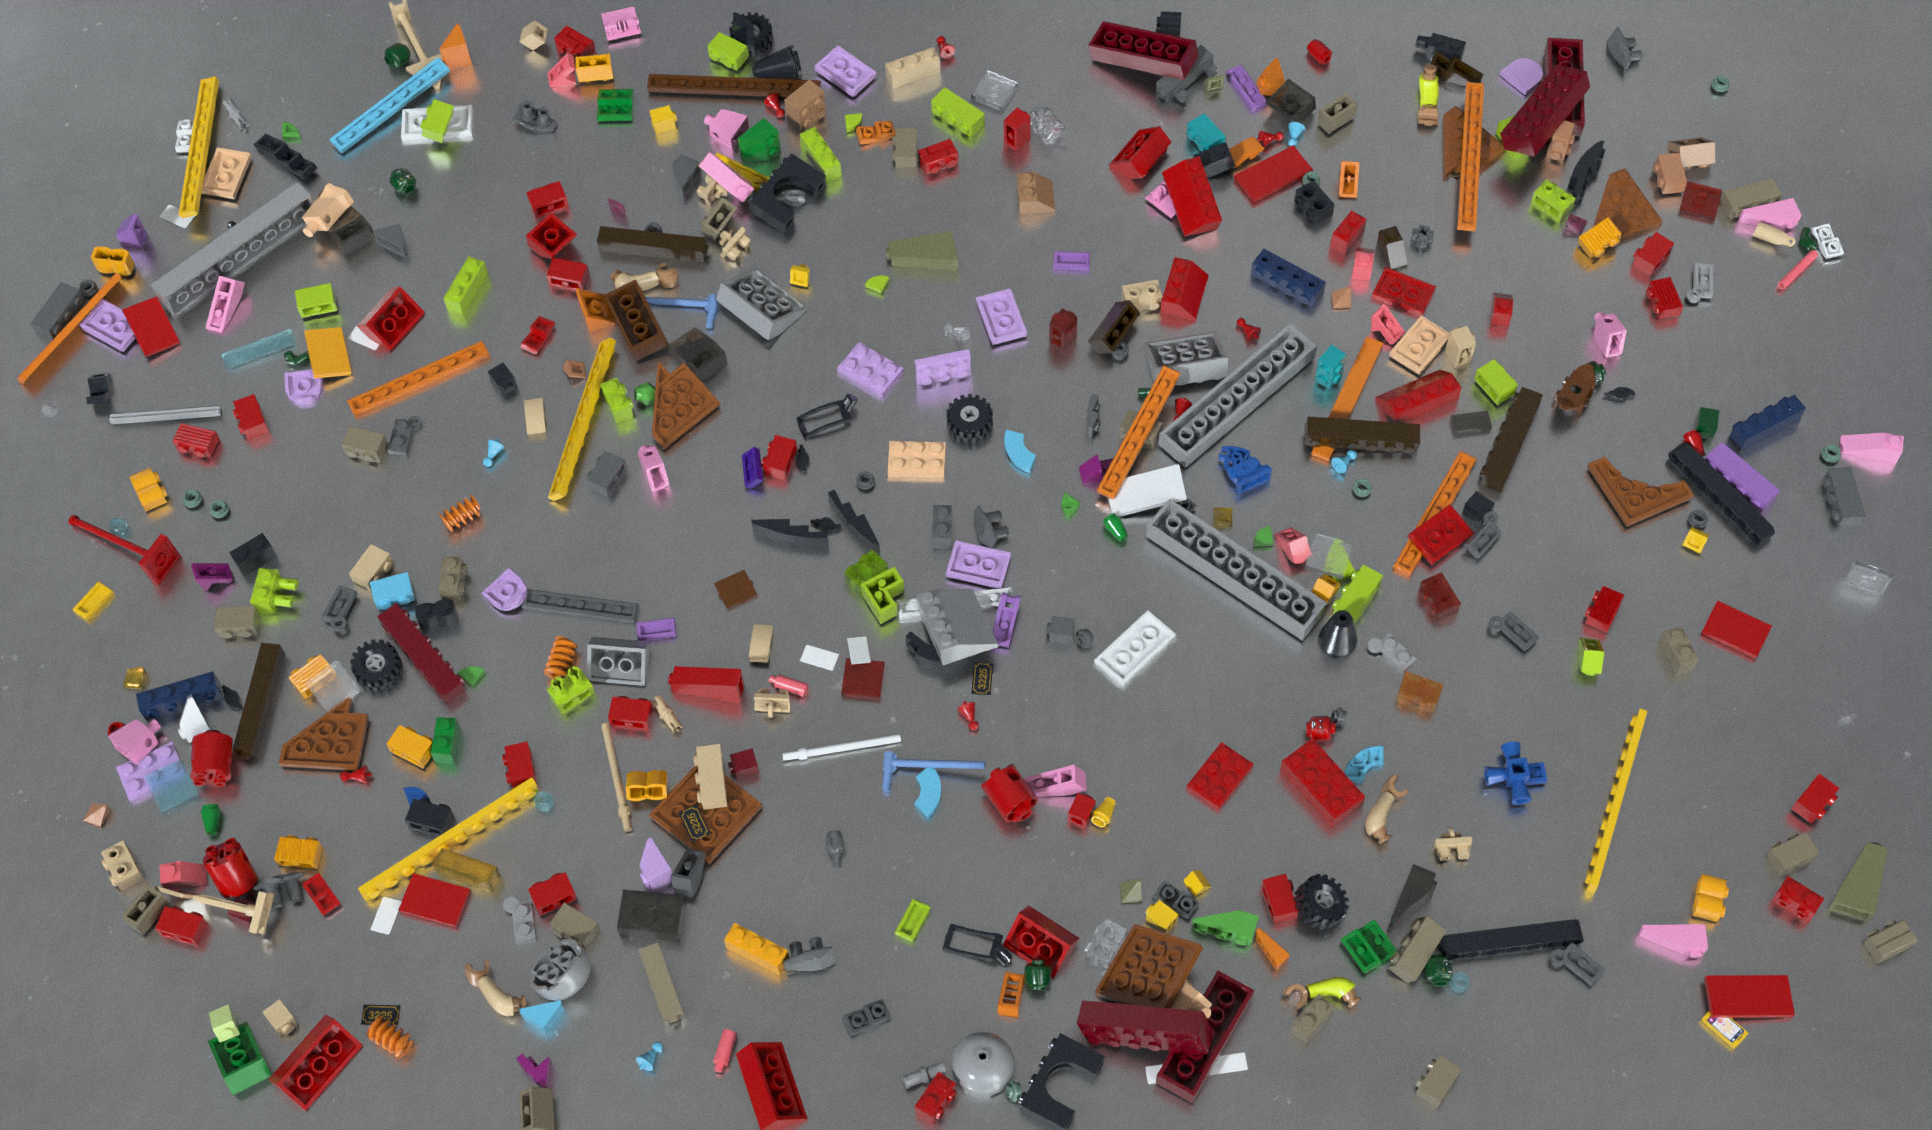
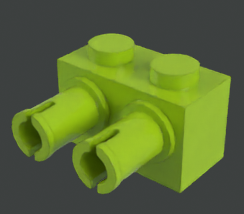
M259 568L250 603L256 607L258 613L275 614L276 606L292 608L293 604L291 603H294V596L280 595L281 589L297 591L298 587L295 586H299L298 578H284L276 569Z
M572 666L573 671L570 668L568 669V674L565 678L555 677L556 681L552 679L550 687L547 688L549 697L561 714L595 694L588 678L576 666Z

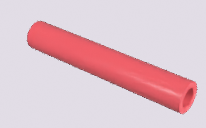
M1811 250L1778 282V287L1785 289L1818 257L1817 251Z

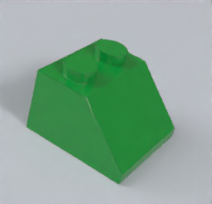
M765 118L738 137L740 157L743 162H767L781 152L778 129Z

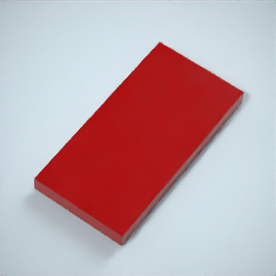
M1294 145L1234 175V180L1250 200L1256 203L1297 182L1307 172L1313 171V169Z
M1706 975L1704 977L1711 1018H1782L1795 1016L1788 975Z

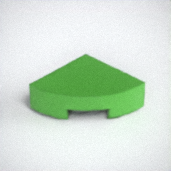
M283 122V139L301 138L298 128L290 122Z
M1065 492L1062 497L1061 506L1067 518H1070L1080 507V502Z
M1271 526L1264 527L1257 532L1254 538V547L1273 546Z
M470 666L461 669L457 674L473 687L486 672L480 667Z

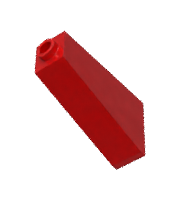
M674 666L673 673H670L668 677V684H670L672 692L741 704L745 688L741 669Z

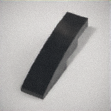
M266 133L253 144L255 148L268 158L303 179L308 178L317 169L315 163L304 159L301 153L289 148L287 143Z
M835 489L828 492L830 504L847 529L862 544L874 553L879 554V542L865 515L856 516L850 502L842 504Z
M790 519L751 520L753 532L769 539L808 547H829L828 532H809V525L791 526Z

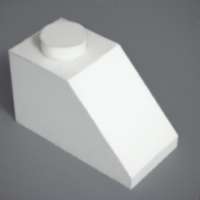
M192 694L187 697L179 721L181 728L178 729L182 739L187 738L189 743L192 742V738L195 735L210 730Z

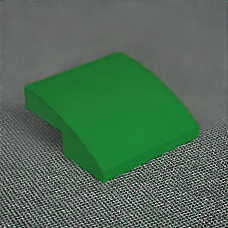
M599 89L597 121H632L633 89Z
M1375 919L1360 929L1356 928L1340 939L1364 974L1389 961L1391 956L1397 951Z

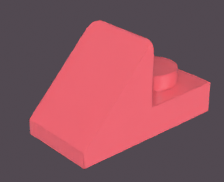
M567 53L547 73L550 87L576 83L573 55Z
M1385 304L1371 316V331H1380L1390 345L1395 344L1406 333Z

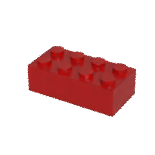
M1313 738L1282 760L1281 772L1332 829L1363 806L1365 795Z

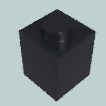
M504 362L487 371L490 381L501 396L511 393L518 387L515 377Z
M1475 491L1465 503L1462 513L1482 525L1484 514L1487 511H1493L1495 503L1478 491Z

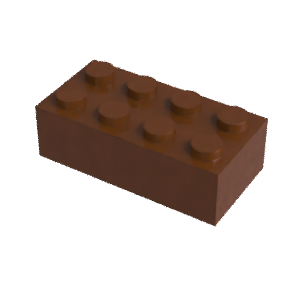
M636 279L603 295L636 361L669 345Z

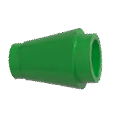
M1116 513L1110 514L1103 520L1104 527L1119 542L1124 541L1128 537L1123 522Z
M203 805L200 813L206 834H218L221 814L219 805Z

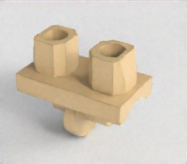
M709 174L705 177V182L708 186L701 185L697 189L698 196L705 199L706 205L710 206L716 198H720V196L725 197L729 193Z
M741 227L733 237L734 231L731 229L728 232H720L721 240L719 243L722 246L727 243L720 254L722 258L728 256L735 261L741 253L735 245L739 244L744 249L749 245L751 239L745 234L746 229L744 227Z
M760 688L758 693H754L755 711L768 712L769 718H773L774 712L790 713V695H788V690L780 689L777 694H770V690Z
M1448 827L1447 833L1440 834L1441 839H1435V844L1432 847L1433 852H1437L1439 861L1449 860L1451 858L1450 851H1457L1458 859L1469 858L1472 836L1462 837L1461 832L1454 833L1453 827Z

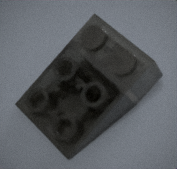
M352 206L344 211L328 231H325L345 257L375 240L372 226Z
M696 327L666 346L680 364L685 363L701 382L728 365L724 350L715 340Z

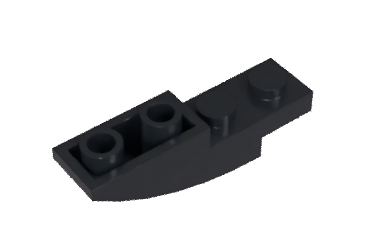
M1602 140L1594 144L1582 155L1572 172L1568 187L1574 189L1573 197L1576 198L1574 203L1576 205L1579 198L1583 199L1586 188H1583V185L1588 184L1589 178L1593 179L1595 172L1599 173L1601 162L1598 161L1603 159L1606 150L1603 148L1604 141Z

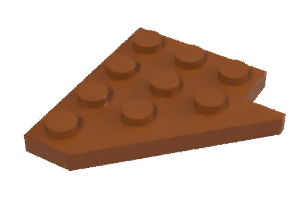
M1454 106L1443 115V170L1445 178L1455 170L1461 171L1464 112L1457 106ZM1483 127L1479 172L1506 152L1503 144Z
M1625 168L1609 175L1593 227L1609 217L1622 233L1619 239L1621 242L1662 224V219Z
M660 362L657 364L652 437L664 450L720 406L717 398L685 363L681 364L671 373Z
M350 697L346 698L284 743L281 749L279 765L282 767L348 771L359 769L369 719L368 714L350 713L352 699Z

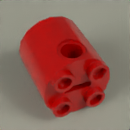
M207 730L192 738V771L190 777L194 785L214 784V786L223 787L231 779L233 739L229 735L223 734L218 730Z
M1010 764L1003 769L999 767L994 769L990 773L991 777L981 785V788L1004 821L1007 823L1023 821L1030 817L1033 813L1032 809L1038 802V797L1014 764Z
M229 838L217 846L211 845L206 848V855L202 862L222 897L234 898L242 896L257 883L258 875L241 844L235 838Z

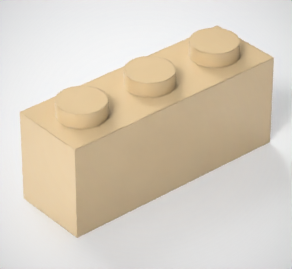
M934 47L885 63L886 77L892 89L941 73L940 59Z
M720 744L696 747L697 754L693 755L694 765L698 766L699 771L695 773L696 785L700 784V791H697L698 803H702L704 810L727 807L723 757Z

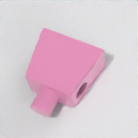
M721 109L716 117L707 114L704 123L709 125L710 136L730 150L734 149L738 143V137L744 134L749 127L747 115Z
M1603 312L1597 313L1594 316L1596 321L1594 337L1604 358L1621 355L1627 330L1615 314L1605 315Z
M649 445L640 447L638 457L651 491L654 492L670 486L664 463L656 447H650ZM657 468L658 472L653 475L651 469Z
M137 719L118 729L108 737L117 751L137 765L157 746L158 741L154 733L161 729V726L155 719L146 725Z

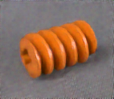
M472 494L470 495V501L467 498H463L464 505L458 501L456 503L457 508L451 505L450 512L444 509V516L438 512L443 524L451 532H454V525L460 528V522L466 525V518L474 521L473 514L480 517V506Z
M556 636L553 648L550 651L551 654L548 656V662L545 665L546 668L543 670L544 675L556 680L555 677H566L568 673L564 670L571 668L567 663H573V659L569 656H575L576 654L571 649L576 650L578 645L568 638Z
M379 1016L370 1025L367 1037L371 1041H375L378 1046H382L384 1050H388L390 1054H395L396 1058H403L413 1045V1040L409 1041L410 1033L403 1035L404 1030L402 1028L397 1030L396 1024L389 1028L391 1021L386 1020L383 1023L384 1016Z

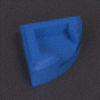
M403 788L410 806L413 799L430 800L426 792L420 788Z

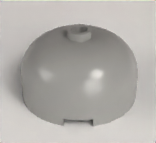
M563 939L562 944L555 948L551 946L547 948L531 969L533 976L532 981L529 982L530 986L545 999L560 1001L570 998L584 986L591 970L589 955L573 939Z
M976 1032L966 1036L956 1046L951 1061L952 1074L959 1088L965 1093L978 1098H988L1005 1090L1009 1082L1012 1081L1015 1070L1014 1055L1008 1043L1000 1036L990 1032Z

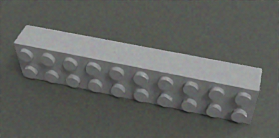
M296 182L221 236L215 238L211 243L202 247L194 255L185 259L184 262L172 268L164 276L158 278L151 284V287L161 306L174 318L214 290L219 276L232 277L304 226L306 223L302 217L313 204L310 194Z
M1289 324L1160 432L1159 446L1186 468L1315 358L1317 345L1293 325Z
M1171 499L1165 503L1147 524L1146 537L1302 641L1325 614L1327 602Z

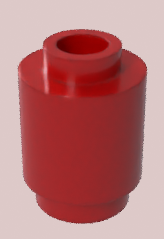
M1314 39L1308 44L1307 50L1309 55L1319 64L1328 63L1331 60L1332 51L1323 42Z

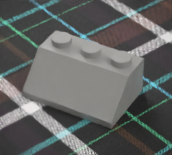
M602 637L591 638L587 644V678L589 681L645 686L650 661V641Z

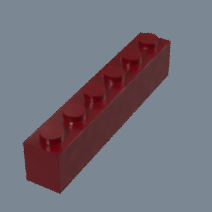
M394 604L377 616L381 626L446 705L466 692L463 686L465 683L463 678L459 674L455 675L453 673L454 668L448 660L443 661L441 658L443 657L442 653L437 647L433 648L430 645L432 642L426 634L422 635L420 633L421 628L415 620L410 621V615L407 610Z

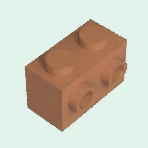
M1568 121L1561 123L1552 135L1546 157L1564 161L1565 154H1570L1572 147L1570 144L1573 143L1575 134L1572 133L1575 123Z
M1679 153L1658 155L1656 162L1653 163V171L1657 174V185L1661 188L1662 194L1684 192L1687 179Z

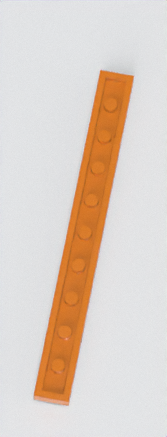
M1466 82L1457 230H1476L1484 97L1483 83Z

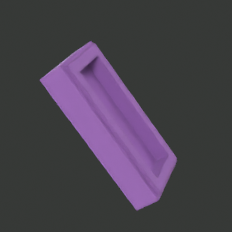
M1054 251L1053 270L1089 271L1090 252Z
M675 617L636 622L638 641L677 638Z

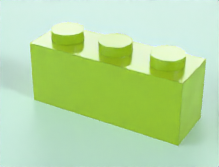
M945 87L931 100L933 113L945 119L950 125L957 127L964 134L973 137L985 125L984 112Z
M813 127L799 134L801 148L815 168L826 176L825 182L828 183L841 177V163L817 129Z
M470 256L467 257L443 298L448 311L464 316L488 275L484 261Z
M1364 564L1360 570H1355L1351 577L1352 582L1350 585H1345L1342 590V597L1340 599L1337 598L1332 606L1334 609L1333 615L1339 610L1349 612L1354 625L1375 595L1383 579L1382 574Z

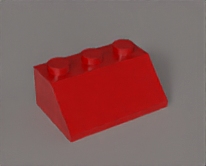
M1160 126L1140 129L1110 162L1109 166L1130 179H1141L1148 174L1150 167L1158 162L1157 159L1168 150L1167 147L1171 144V140Z
M1174 257L1161 300L1160 313L1196 321L1209 275L1193 261Z
M400 286L393 287L363 318L357 327L370 340L391 351L425 311Z
M1028 905L1018 913L1003 946L1029 963H1032V959H1044V963L1051 966V977L1054 979L1072 955L1080 938Z

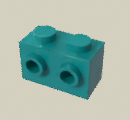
M1205 113L1187 123L1186 135L1191 141H1194L1201 152L1225 142L1226 136Z
M1332 344L1318 359L1315 375L1318 383L1323 386L1325 385L1329 389L1334 383L1338 384L1342 379L1347 356L1346 353Z

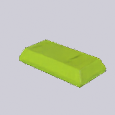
M913 898L894 934L913 942L931 906Z

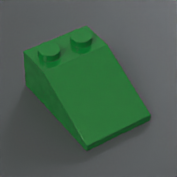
M247 1021L238 1025L240 1035L221 1043L217 1037L208 1041L223 1079L232 1095L272 1075Z

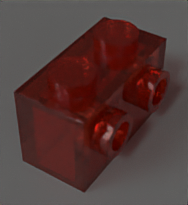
M1062 308L1052 316L1049 322V343L1064 352L1077 338V317L1073 312Z
M1442 572L1421 581L1418 590L1419 595L1427 602L1431 615H1435L1438 621L1459 611L1461 602Z

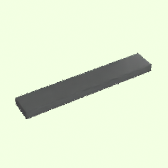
M527 589L526 599L522 603L523 609L634 624L639 610V604L532 589Z

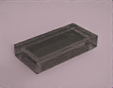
M1488 411L1451 415L1450 418L1454 434L1486 431L1492 428Z

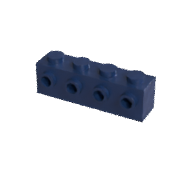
M1264 248L1252 263L1251 274L1256 278L1262 279L1271 286L1281 289L1287 295L1294 296L1304 304L1313 307L1324 293L1326 281Z
M1795 394L1788 398L1784 397L1777 404L1765 407L1762 412L1758 414L1753 413L1747 420L1735 423L1732 426L1733 429L1729 439L1741 452L1799 421L1806 407Z
M214 671L136 693L138 708L145 720L183 710L187 697L191 694L197 705L221 699L223 695L220 681Z

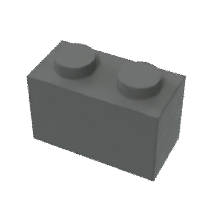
M604 451L602 456L597 458L594 469L587 474L586 481L589 490L609 498L627 469L625 459Z
M933 505V549L952 550V505Z

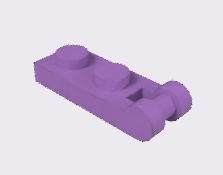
M1002 592L992 631L998 646L1009 648L1021 596L1015 595L1013 597L1009 596L1008 593ZM1005 604H1013V607H1005Z

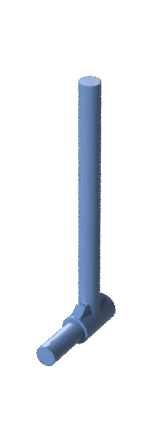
M710 294L706 300L646 297L649 304L704 307L708 313L706 328H713L714 317L718 307L716 294Z
M886 751L884 752L882 791L890 792L891 775L897 767L986 769V761L898 759L894 752Z

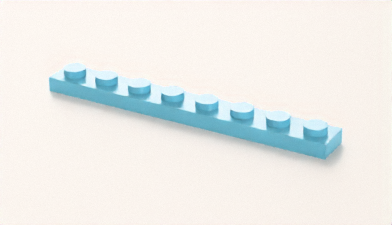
M437 57L331 137L330 142L341 154L448 74L450 72L449 68Z

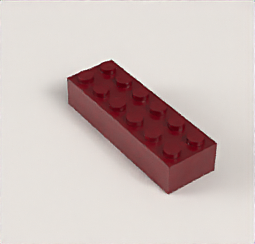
M1106 21L1101 23L1088 44L1091 59L1094 61L1185 80L1199 56L1196 40Z
M1548 38L1544 50L1545 77L1556 64L1584 70L1583 39ZM1584 96L1564 120L1575 123L1572 131L1575 136L1582 135L1585 125Z
M1556 64L1500 133L1504 149L1535 157L1589 90L1590 83L1587 71Z
M1217 970L1203 994L1212 1004L1209 1008L1211 1016L1207 1019L1213 1030L1208 1054L1193 1055L1182 1051L1180 1053L1170 1052L1156 1076V1083L1193 1104L1252 1001L1255 990Z
M1082 1000L1077 1019V1025L1087 1042L1093 1045H1100L1101 1043L1109 1044L1113 1047L1121 1045L1129 1046L1133 1049L1141 1047L1149 1048L1153 1051H1160L1162 1049L1173 1053H1180L1182 1051L1193 1055H1200L1201 1053L1208 1054L1213 1030L1203 1011Z

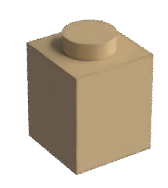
M534 20L522 28L519 42L531 50H535L545 43L548 28Z
M280 999L263 1011V1014L280 1036L289 1034L298 1024Z

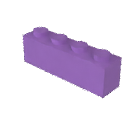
M1723 442L1707 454L1705 458L1758 512L1762 513L1776 500L1780 490Z

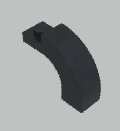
M911 631L906 635L907 648L912 653H915L916 662L924 667L934 670L952 669L962 665L972 657L969 656L942 665L934 646L927 644Z

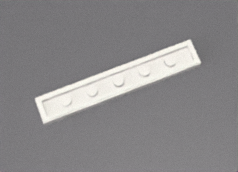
M1012 587L974 591V594L983 611L998 609L1002 592L1013 596ZM916 598L897 600L899 620L922 618L918 610ZM1006 603L1005 607H1013V604Z

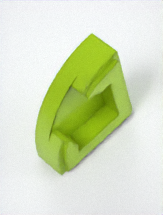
M862 113L845 115L847 133L854 131L862 123Z
M884 275L874 276L865 283V287L882 294L890 279Z

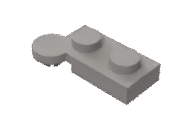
M1694 264L1693 289L1688 290L1686 294V299L1691 303H1697L1701 298L1712 299L1713 264Z
M1390 633L1381 640L1379 638H1371L1368 641L1367 647L1370 652H1382V655L1402 674L1417 662V658Z
M515 897L506 898L503 902V908L507 913H512L516 945L537 942L532 901L519 903Z

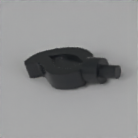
M1617 387L1613 391L1604 393V396H1609V398H1614L1617 401H1624L1628 397L1634 398L1635 392L1627 387Z
M799 445L800 448L795 458L796 465L802 473H807L806 467L810 461L809 455L806 453L803 445Z
M828 517L816 518V520L811 519L810 523H814L823 532L833 533L841 529V524H835Z
M223 685L222 692L224 693L226 703L235 710L243 709L242 704H240L239 694L235 690Z

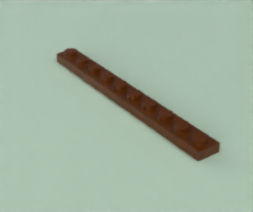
M649 74L647 90L648 92L764 97L777 93L779 97H788L808 80ZM811 80L821 88L820 80Z

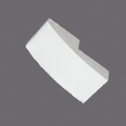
M185 119L178 121L176 129L178 137L175 145L177 153L189 152L194 120Z
M1830 224L1811 229L1812 237L1826 259L1844 254L1838 237L1834 238Z

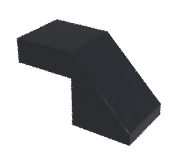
M733 12L734 37H746L748 50H755L754 25L737 12Z
M110 373L94 374L87 378L90 394L86 397L87 404L103 403L110 398Z

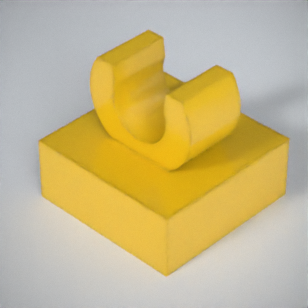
M804 264L799 266L792 265L790 269V284L807 287L809 285L810 269Z
M1691 527L1683 546L1701 553L1709 535Z

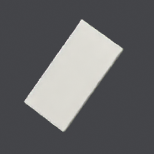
M472 105L454 106L453 117L444 138L472 136ZM427 108L402 109V141L428 139L422 137V129H420L422 120L427 118Z
M1179 464L1126 477L1115 499L1109 498L1111 512L1116 513L1117 516H1124L1164 506L1169 499L1175 503L1187 500Z
M1147 610L1094 659V663L1123 687L1176 637V633Z

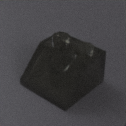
M1289 78L1265 102L1266 105L1292 123L1305 120L1316 109L1315 96Z

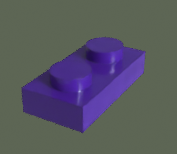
M756 447L742 454L745 487L749 489L763 481L760 449Z

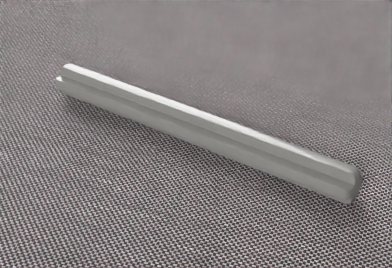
M219 405L113 413L110 414L109 419L111 424L214 417L221 415V408Z

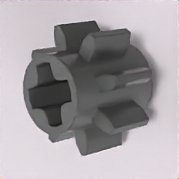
M1420 224L1418 229L1413 228L1411 241H1415L1416 246L1426 247L1428 243L1432 244L1434 231H1431L1429 226Z

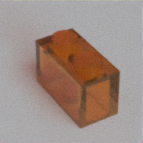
M1405 672L1396 700L1405 705L1419 707L1422 711L1434 713L1444 684Z

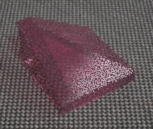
M609 198L610 211L626 217L624 205L617 200Z
M1570 214L1564 229L1581 235L1588 220Z

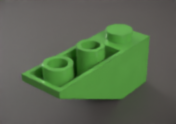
M1237 910L1193 918L1191 929H1195L1200 934H1213L1221 940H1234L1239 945H1251L1259 916Z

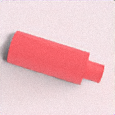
M781 674L778 676L771 675L769 678V682L775 684V688L788 690V692L805 697L807 694L808 683Z
M728 1029L723 1030L713 1060L716 1064L714 1071L722 1073L723 1067L728 1066L738 1035L736 1032Z

